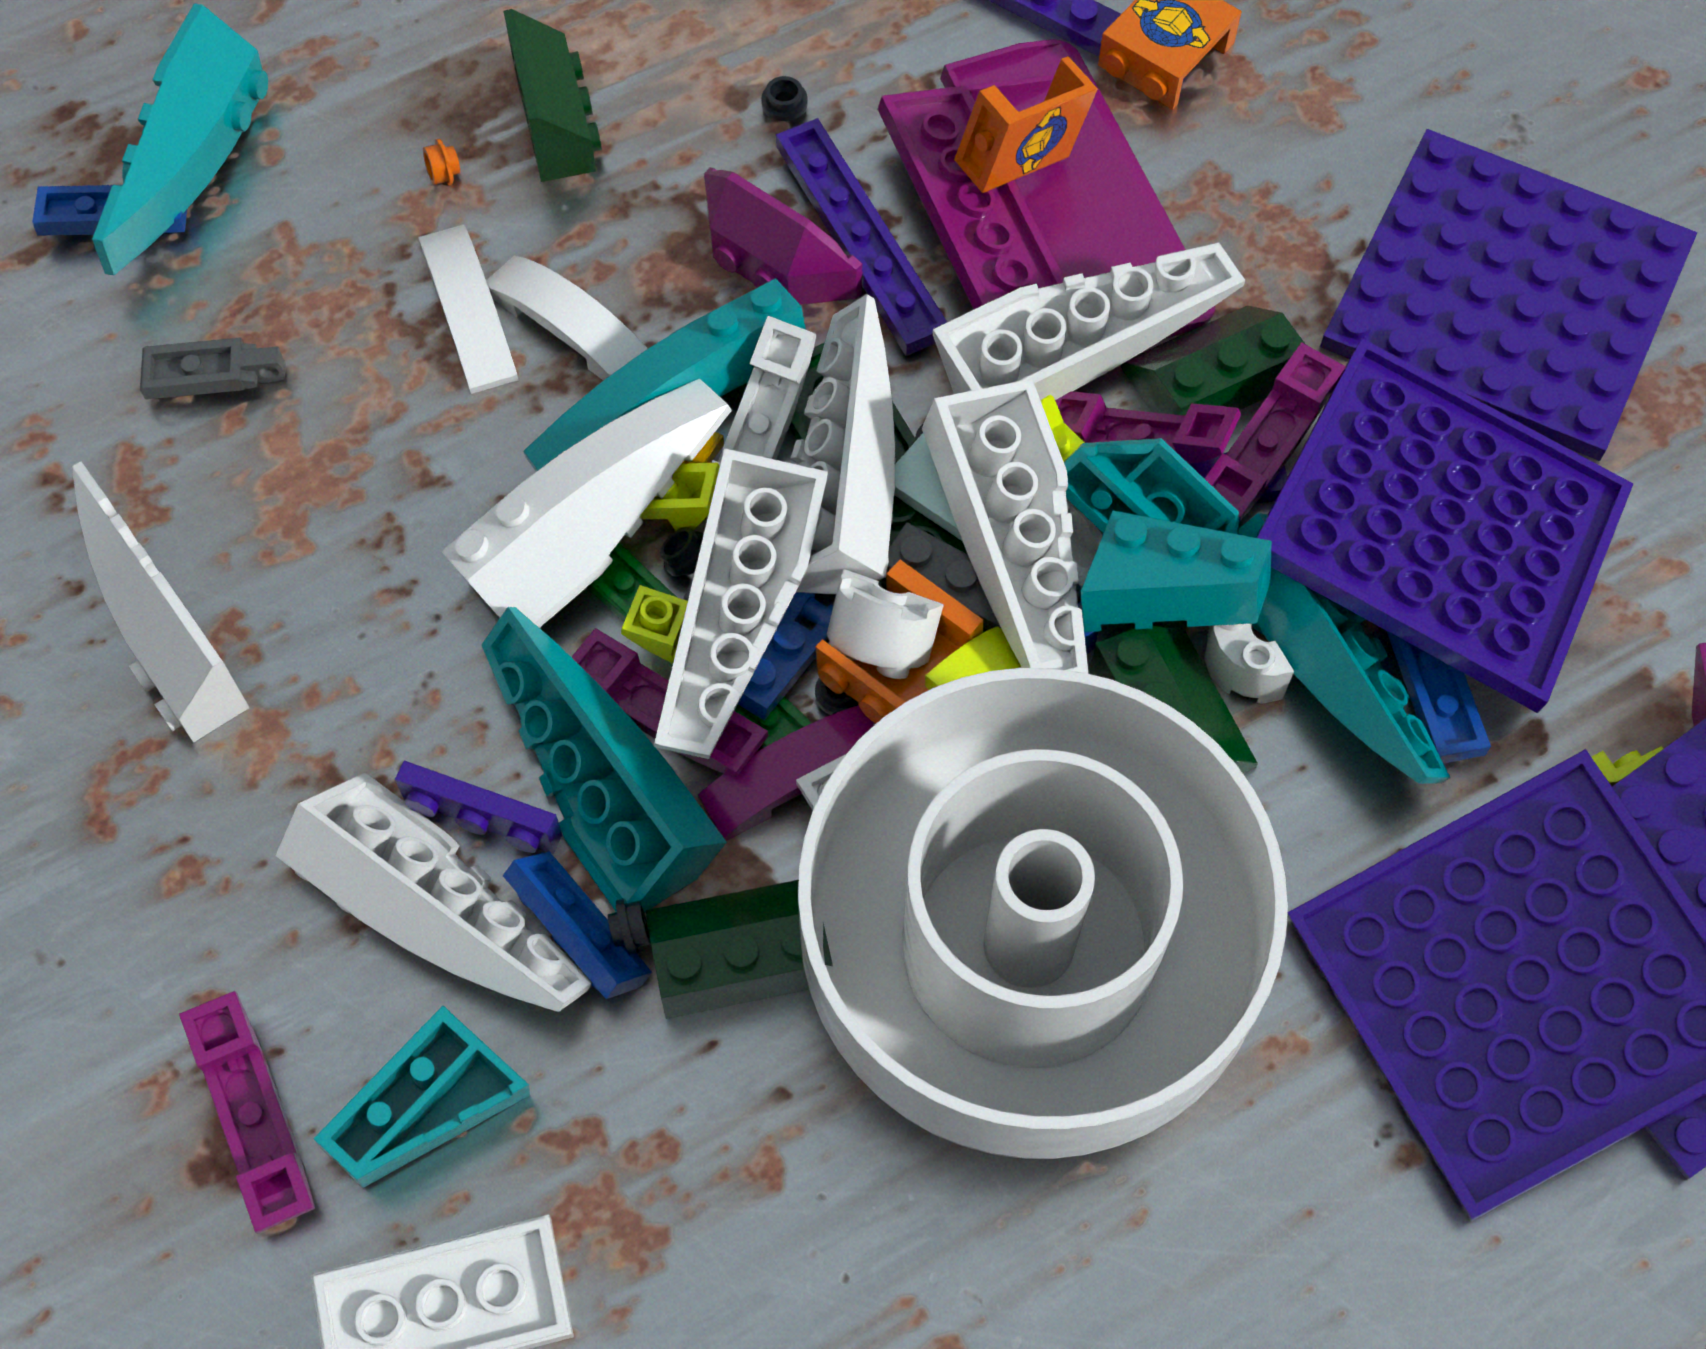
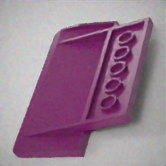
M1050 39L1018 43L944 65L940 80L945 88L881 96L877 110L973 309L981 307L1020 287L1037 284L1038 288L1063 283L1064 277L1083 273L1084 278L1109 273L1113 266L1130 262L1132 267L1156 262L1158 256L1186 250L1099 88L1068 158L984 193L978 189L954 161L980 90L995 85L1018 112L1044 102L1060 60L1067 56L1073 60L1098 88L1078 50L1065 41ZM1215 306L1165 339L1192 331L1207 324L1214 315Z

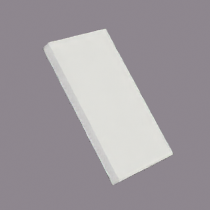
M549 1214L311 1274L321 1349H531L574 1337L552 1220Z

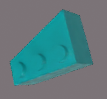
M1112 511L1081 589L1084 632L1101 631V624L1135 623V629H1153L1152 622L1187 620V627L1256 624L1271 583L1272 541Z
M442 1005L313 1139L331 1159L364 1188L530 1096L529 1084Z

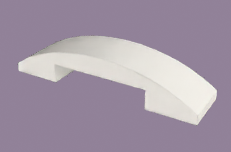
M465 225L418 237L470 393L474 394L518 381L514 362L489 287Z
M513 256L486 280L494 301L516 317L524 312L584 356L587 361L588 370L602 380H605L648 349L632 331L597 300L563 276L532 260Z
M767 316L749 363L754 366L719 460L718 462L712 460V463L721 464L724 448L774 460L777 459L805 382L816 340L815 333Z

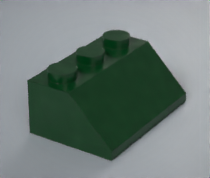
M514 9L504 10L515 74L541 182L596 172L594 152L602 151L596 122L587 124L586 116L593 115L587 86L578 88L577 85L578 80L584 79L578 51L569 53L565 33Z
M1245 306L1140 353L1121 364V368L1151 412L1185 416L1191 403L1234 407L1241 410L1267 398L1273 389L1278 374L1301 342L1304 344L1305 342L1282 312Z
M1153 626V629L1134 628L1096 643L1089 671L1091 675L1125 684L1169 705L1194 722L1216 741L1236 763L1242 773L1257 767L1258 762L1185 630Z
M799 879L646 910L654 964L666 1019L809 990L803 966L800 940ZM823 923L825 965L833 966Z

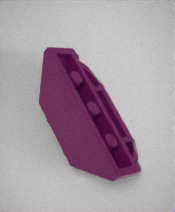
M710 167L704 173L713 258L723 269L731 273H738L752 282L756 288L776 278L800 305L857 299L862 293V263L853 255H846L839 244L812 221L734 172L716 170Z

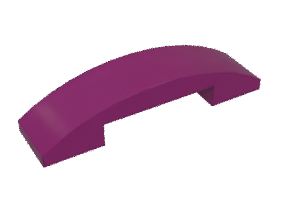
M1302 342L1278 374L1272 391L1226 455L1222 454L1204 478L1239 511V522L1253 508L1287 463L1327 402L1346 366Z
M1072 391L1055 400L1064 423L1084 443L1162 438L1188 464L1203 462L1222 455L1241 416L1239 408L1191 403L1185 416L1107 408L1101 394Z
M595 628L572 655V658L611 696L641 731L655 739L669 680L641 664L637 652ZM734 711L709 759L680 754L711 769L737 777L769 735L767 730Z
M859 705L827 716L790 733L756 752L737 777L723 774L698 794V799L712 823L723 838L728 841L772 818L771 809L802 794L796 785V779L846 755L855 743L876 723L871 721L862 712Z
M236 991L230 992L179 1013L196 1065L204 1073L239 1175L236 1176L255 1233L258 1234L315 1209L304 1167L286 1113L238 993Z

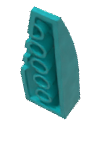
M193 4L156 69L153 82L155 86L160 87L154 103H143L138 121L141 125H144L138 145L128 144L122 159L124 163L122 169L123 185H112L92 240L105 274L116 275L152 245L174 223V218L181 211L183 214L216 175L236 145L242 131H246L249 128L252 113L258 101L264 99L267 94L268 75L262 69L258 50L204 5Z
M775 278L679 328L607 377L563 413L523 451L525 458L537 472L561 453L608 423L659 396L699 378L719 397L738 388L750 379L754 366L749 363L767 316L806 330L802 306Z
M1257 513L1238 529V535L1256 538L1268 514ZM1271 567V583L1256 624H1252V626L1258 632L1264 634L1269 642L1276 641L1294 670V675L1336 719L1374 752L1418 784H1442L1451 778L1422 721L1414 715L1406 714L1403 707L1407 705V699L1410 697L1401 680L1394 678L1384 671L1380 662L1388 655L1379 639L1375 637L1370 639L1365 634L1360 623L1366 619Z
M507 607L481 646L506 704H515L519 713L521 728L518 732L525 748L535 750L544 771L539 780L546 797H555L564 817L559 822L562 834L616 912V900L625 898L627 903L640 900L645 913L646 910L653 908L697 880L727 842L666 759L611 696L570 655L519 609Z

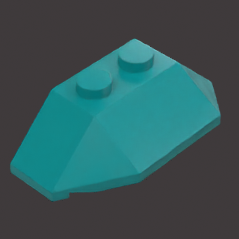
M1162 438L1082 443L1064 461L1068 478L1066 498L1103 533L1112 511H1119L1238 534L1239 511Z

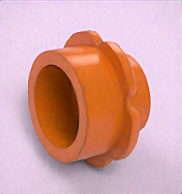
M435 139V145L423 147L424 162L431 183L436 185L447 182L448 186L452 185L454 181L453 175L460 174V164L455 148L453 146L445 147L441 139Z

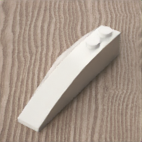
M1214 243L1157 257L1156 262L1132 267L1130 262L1113 266L1109 273L1084 278L1082 273L1064 277L1063 283L1038 288L1037 284L1020 287L933 329V337L954 394L1033 379L1040 400L1050 394L1057 400L1070 391H1074L1115 369L1187 325L1243 287L1245 279L1220 243Z
M868 294L832 316L817 367V372L824 377L813 395L809 396L804 414L811 418L805 440H796L791 459L796 461L798 465L828 471L808 568L796 592L837 594L844 569L877 581L886 577L895 490V436L892 395L885 347L875 299Z
M700 378L659 396L608 423L554 458L519 484L441 552L499 618L507 607H516L540 628L603 574L613 561L609 554L624 535L630 538L643 523L639 517L655 496L664 497L675 483L672 479L673 473L684 460L692 461L732 410Z
M1033 379L934 398L922 431L971 564L1022 668H1054L1088 674L1082 610L1078 608L1076 585L1079 582L1077 562L1073 561L1072 516L1071 513H1068L1067 470Z
M724 448L654 747L706 759L710 758L807 571L828 471Z
M82 461L72 466L79 520L88 557L104 600L126 643L137 658L136 661L128 666L146 692L156 687L164 699L154 705L172 732L182 726L194 743L249 709V706L222 659L161 572L159 573L145 549L137 542L122 517L117 514L111 502Z
M367 773L356 776L298 803L275 856L291 867L300 878L309 881L329 896L345 912L352 914L404 949L446 971L515 999L559 1012L589 990L592 982L547 935H533L525 926L524 918L526 913L513 900L501 902L488 888L492 878L479 865L472 866L469 869L456 855L459 845L449 834L422 814L407 807L402 799Z

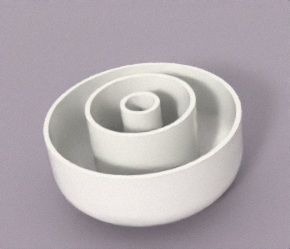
M1015 668L971 675L932 688L905 702L883 717L848 751L825 784L808 824L799 865L798 905L803 966L810 994L819 1017L837 1050L856 1075L881 1100L903 1117L938 1137L957 1145L992 1155L1020 1159H1058L1083 1156L1120 1146L1147 1135L1173 1120L1195 1103L1219 1079L1237 1054L1271 992L1280 966L1286 938L1288 902L1286 877L1279 845L1269 817L1255 790L1236 763L1200 727L1164 702L1117 681L1077 671L1054 668ZM823 923L833 966L825 965Z

